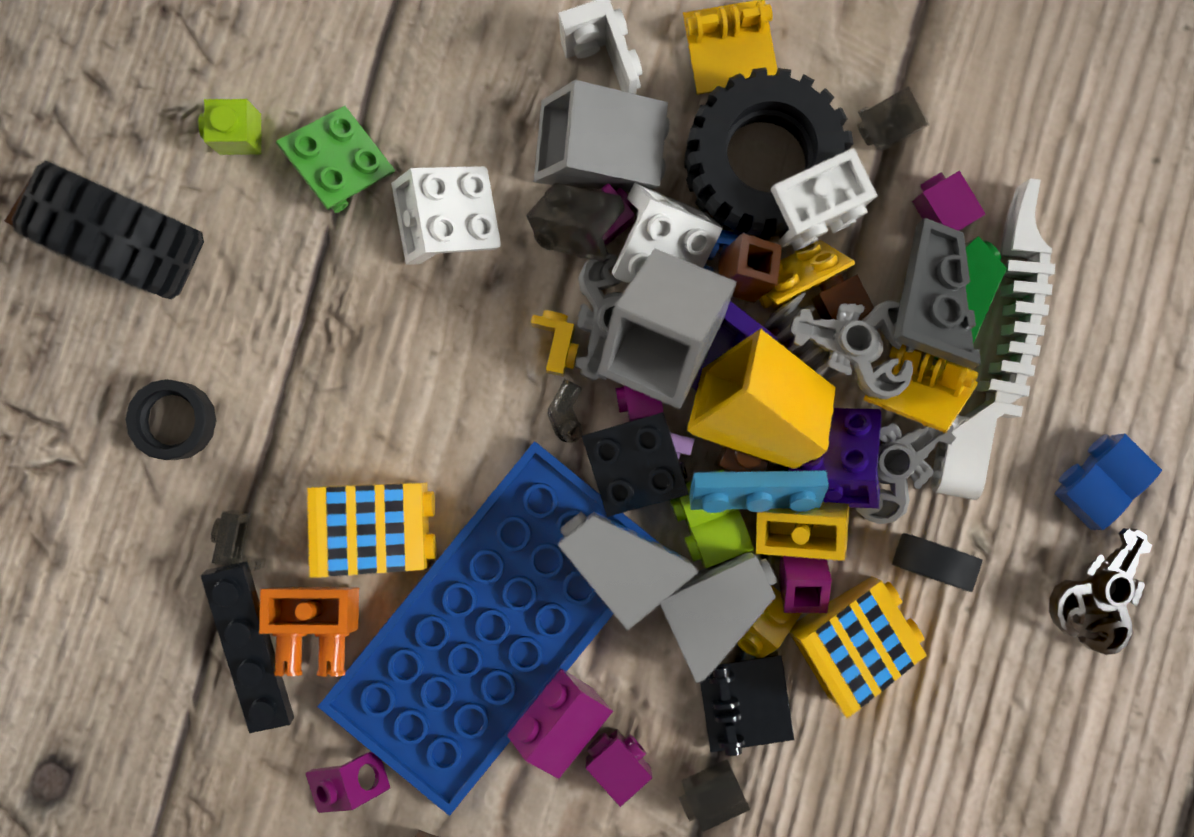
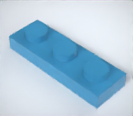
M826 471L693 473L689 493L690 509L704 510L709 513H719L726 509H748L751 512H764L769 509L791 508L799 512L809 511L813 508L821 507L829 486Z

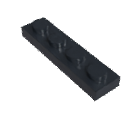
M248 561L205 570L200 577L249 733L290 725L294 719V714L283 677L274 676L275 651L270 634H259L260 601Z

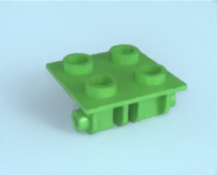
M346 106L276 141V144L326 209H333L335 213L341 212L348 206L347 198L395 172V169Z

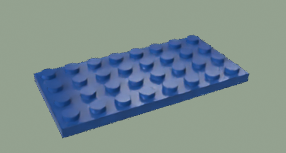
M536 441L527 449L345 672V675L339 679L317 706L449 816L509 744L510 739L507 735L518 720L525 714L561 668L565 671L569 670L614 614L558 546L560 539L564 536L560 531L561 527L580 512L586 517L595 512L659 543L624 513L607 517L600 494Z

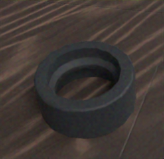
M169 379L151 382L138 390L128 405L125 419L128 435L136 448L149 457L161 460H180L193 457L205 449L213 437L216 425L214 406L205 392L193 384ZM170 395L180 396L188 401L194 409L195 415L193 432L188 439L175 445L162 444L156 440L150 432L148 421L151 408L156 401Z
M902 533L892 565L972 592L983 560L959 550L914 535Z

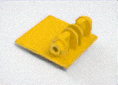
M754 0L683 13L697 95L711 93L717 86L725 88L728 79L739 73L743 74L745 79L749 78L753 69L766 67L767 75L776 74L777 64L769 22L773 19L771 4H766L765 0Z
M822 240L816 241L780 260L778 285L761 297L759 301L764 309L770 306L775 309L793 299V296L797 297L801 292L811 290L812 286L816 287L833 278L835 274L851 267L855 262Z
M902 344L899 350L892 346L889 357L899 359V363L891 370L893 375L898 374L905 360L912 362L913 373L909 386L898 396L888 399H877L865 395L864 401L919 422L926 427L947 433L977 387L978 382L976 379L978 372L950 361L946 363V360L942 358L938 359L936 365H932L934 356L926 353L922 361L924 352L915 349L913 352L907 353L906 345Z

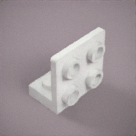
M594 0L558 13L561 45L566 59L575 55L577 58L592 56L600 50L601 46L605 45L621 91L636 94V90L641 88L639 76L642 75V67L636 50L628 51L624 35L628 34V29L621 9L613 10L610 0Z
M855 148L773 185L770 190L789 227V230L777 241V244L782 245V249L792 245L795 251L816 242L818 240L817 237L828 232L827 228L830 227L832 233H836L854 224L856 219L868 213L865 206L875 199L877 194Z
M486 167L410 168L391 183L406 265L421 264L438 253L495 250L501 246Z
M634 183L627 199L638 209L636 214L638 217L613 267L612 275L616 279L630 284L654 248L703 268L723 227L705 211L702 212L700 209Z

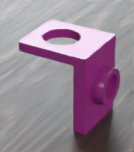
M371 751L342 766L317 768L305 773L318 813L354 810L390 789L383 762ZM365 764L371 766L375 773L374 784L369 790L363 789L358 781L359 770Z

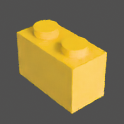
M822 502L820 508H813L803 512L794 511L791 508H776L757 512L756 554L845 561L848 542L849 504Z

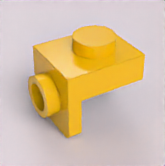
M544 310L542 316L532 315L531 325L534 328L554 332L546 371L549 374L564 377L566 368L574 369L579 344L572 343L575 326L573 323L567 322L568 315Z
M772 585L771 588L775 598L737 642L744 652L756 658H763L777 650L802 614L784 613L781 593Z

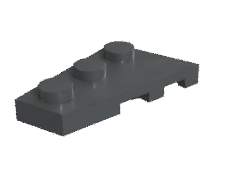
M924 218L916 225L893 341L973 369L981 365L979 349H974L971 328L975 327L976 323L974 310L968 309L966 285L970 283L963 232Z

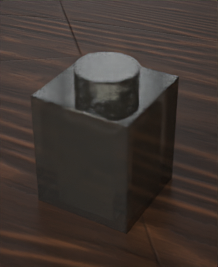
M728 759L682 780L685 794L679 797L682 807L689 821L697 818L703 832L750 810Z

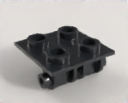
M664 412L581 436L607 517L689 495L685 482L687 478L686 467L683 462H679Z
M782 655L719 664L705 680L700 682L711 753L725 751L726 756H736L742 754V748L795 740Z

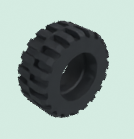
M766 67L753 69L750 77L746 79L743 74L739 73L728 79L725 88L717 86L709 94L706 104L701 105L695 115L684 155V168L688 172L686 182L689 192H695L697 196L695 204L702 212L708 211L713 216L712 219L721 227L725 225L733 229V234L740 236L744 233L769 241L771 237L778 236L780 239L789 230L772 192H763L748 186L737 177L729 164L727 157L728 144L733 134L739 128L752 123L764 122L786 129L796 138L802 148L805 158L804 171L848 151L853 145L852 131H844L842 127L847 121L843 109L838 108L834 110L830 105L834 96L826 88L820 93L811 87L815 80L804 74L799 81L790 78L791 70L778 68L775 75H767Z
M48 160L36 166L12 218L14 231L30 241L104 275L168 299H173L181 294L204 244L201 231Z

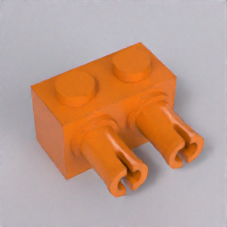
M271 587L260 589L259 634H272V636L276 637L274 676H284V674H287V676L302 675V636H307V634H315L316 637H319L317 676L326 677L328 674H330V677L344 676L345 637L349 636V633L358 630L359 587Z

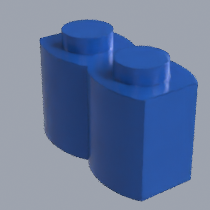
M1125 433L1112 436L1105 434L1098 438L1088 448V452L1091 455L1082 466L1079 464L1071 466L1058 480L1061 485L1054 494L1090 530H1104L1128 508L1131 502L1155 481L1162 471Z

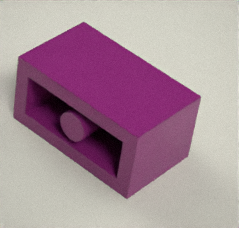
M561 668L507 736L526 762L559 779L613 713V710L591 686Z

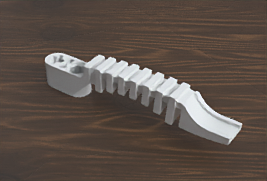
M1029 179L1016 188L1002 237L1001 256L1028 259V261L1008 260V263L1004 264L1007 270L1003 277L1026 279L1025 281L1014 280L1012 284L1001 286L1000 296L1023 299L1022 301H1016L1015 304L1003 306L1002 316L1019 318V321L1009 325H1002L1001 336L1015 337V341H1010L1007 344H997L996 355L1011 357L1010 361L1002 360V362L989 364L988 373L1002 375V380L991 378L990 381H979L977 391L986 393L984 403L965 416L958 415L952 424L954 427L952 434L956 439L951 445L941 441L938 442L933 466L934 474L931 479L932 491L935 493L971 500H978L986 482L997 418L1021 417L1023 406L1011 403L1019 398L1029 397L1030 386L1026 385L1028 377L1034 376L1036 366L1031 365L1033 357H1037L1040 354L1041 345H1036L1038 337L1044 336L1045 325H1040L1042 317L1048 316L1049 305L1044 304L1045 297L1052 295L1053 284H1048V277L1055 273V264L1050 263L1052 248L1042 239L1035 220L1040 179Z

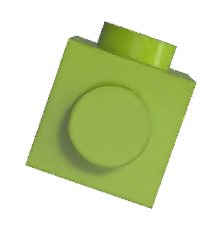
M204 99V113L199 115L198 128L201 138L208 146L220 155H261L262 114L248 99Z

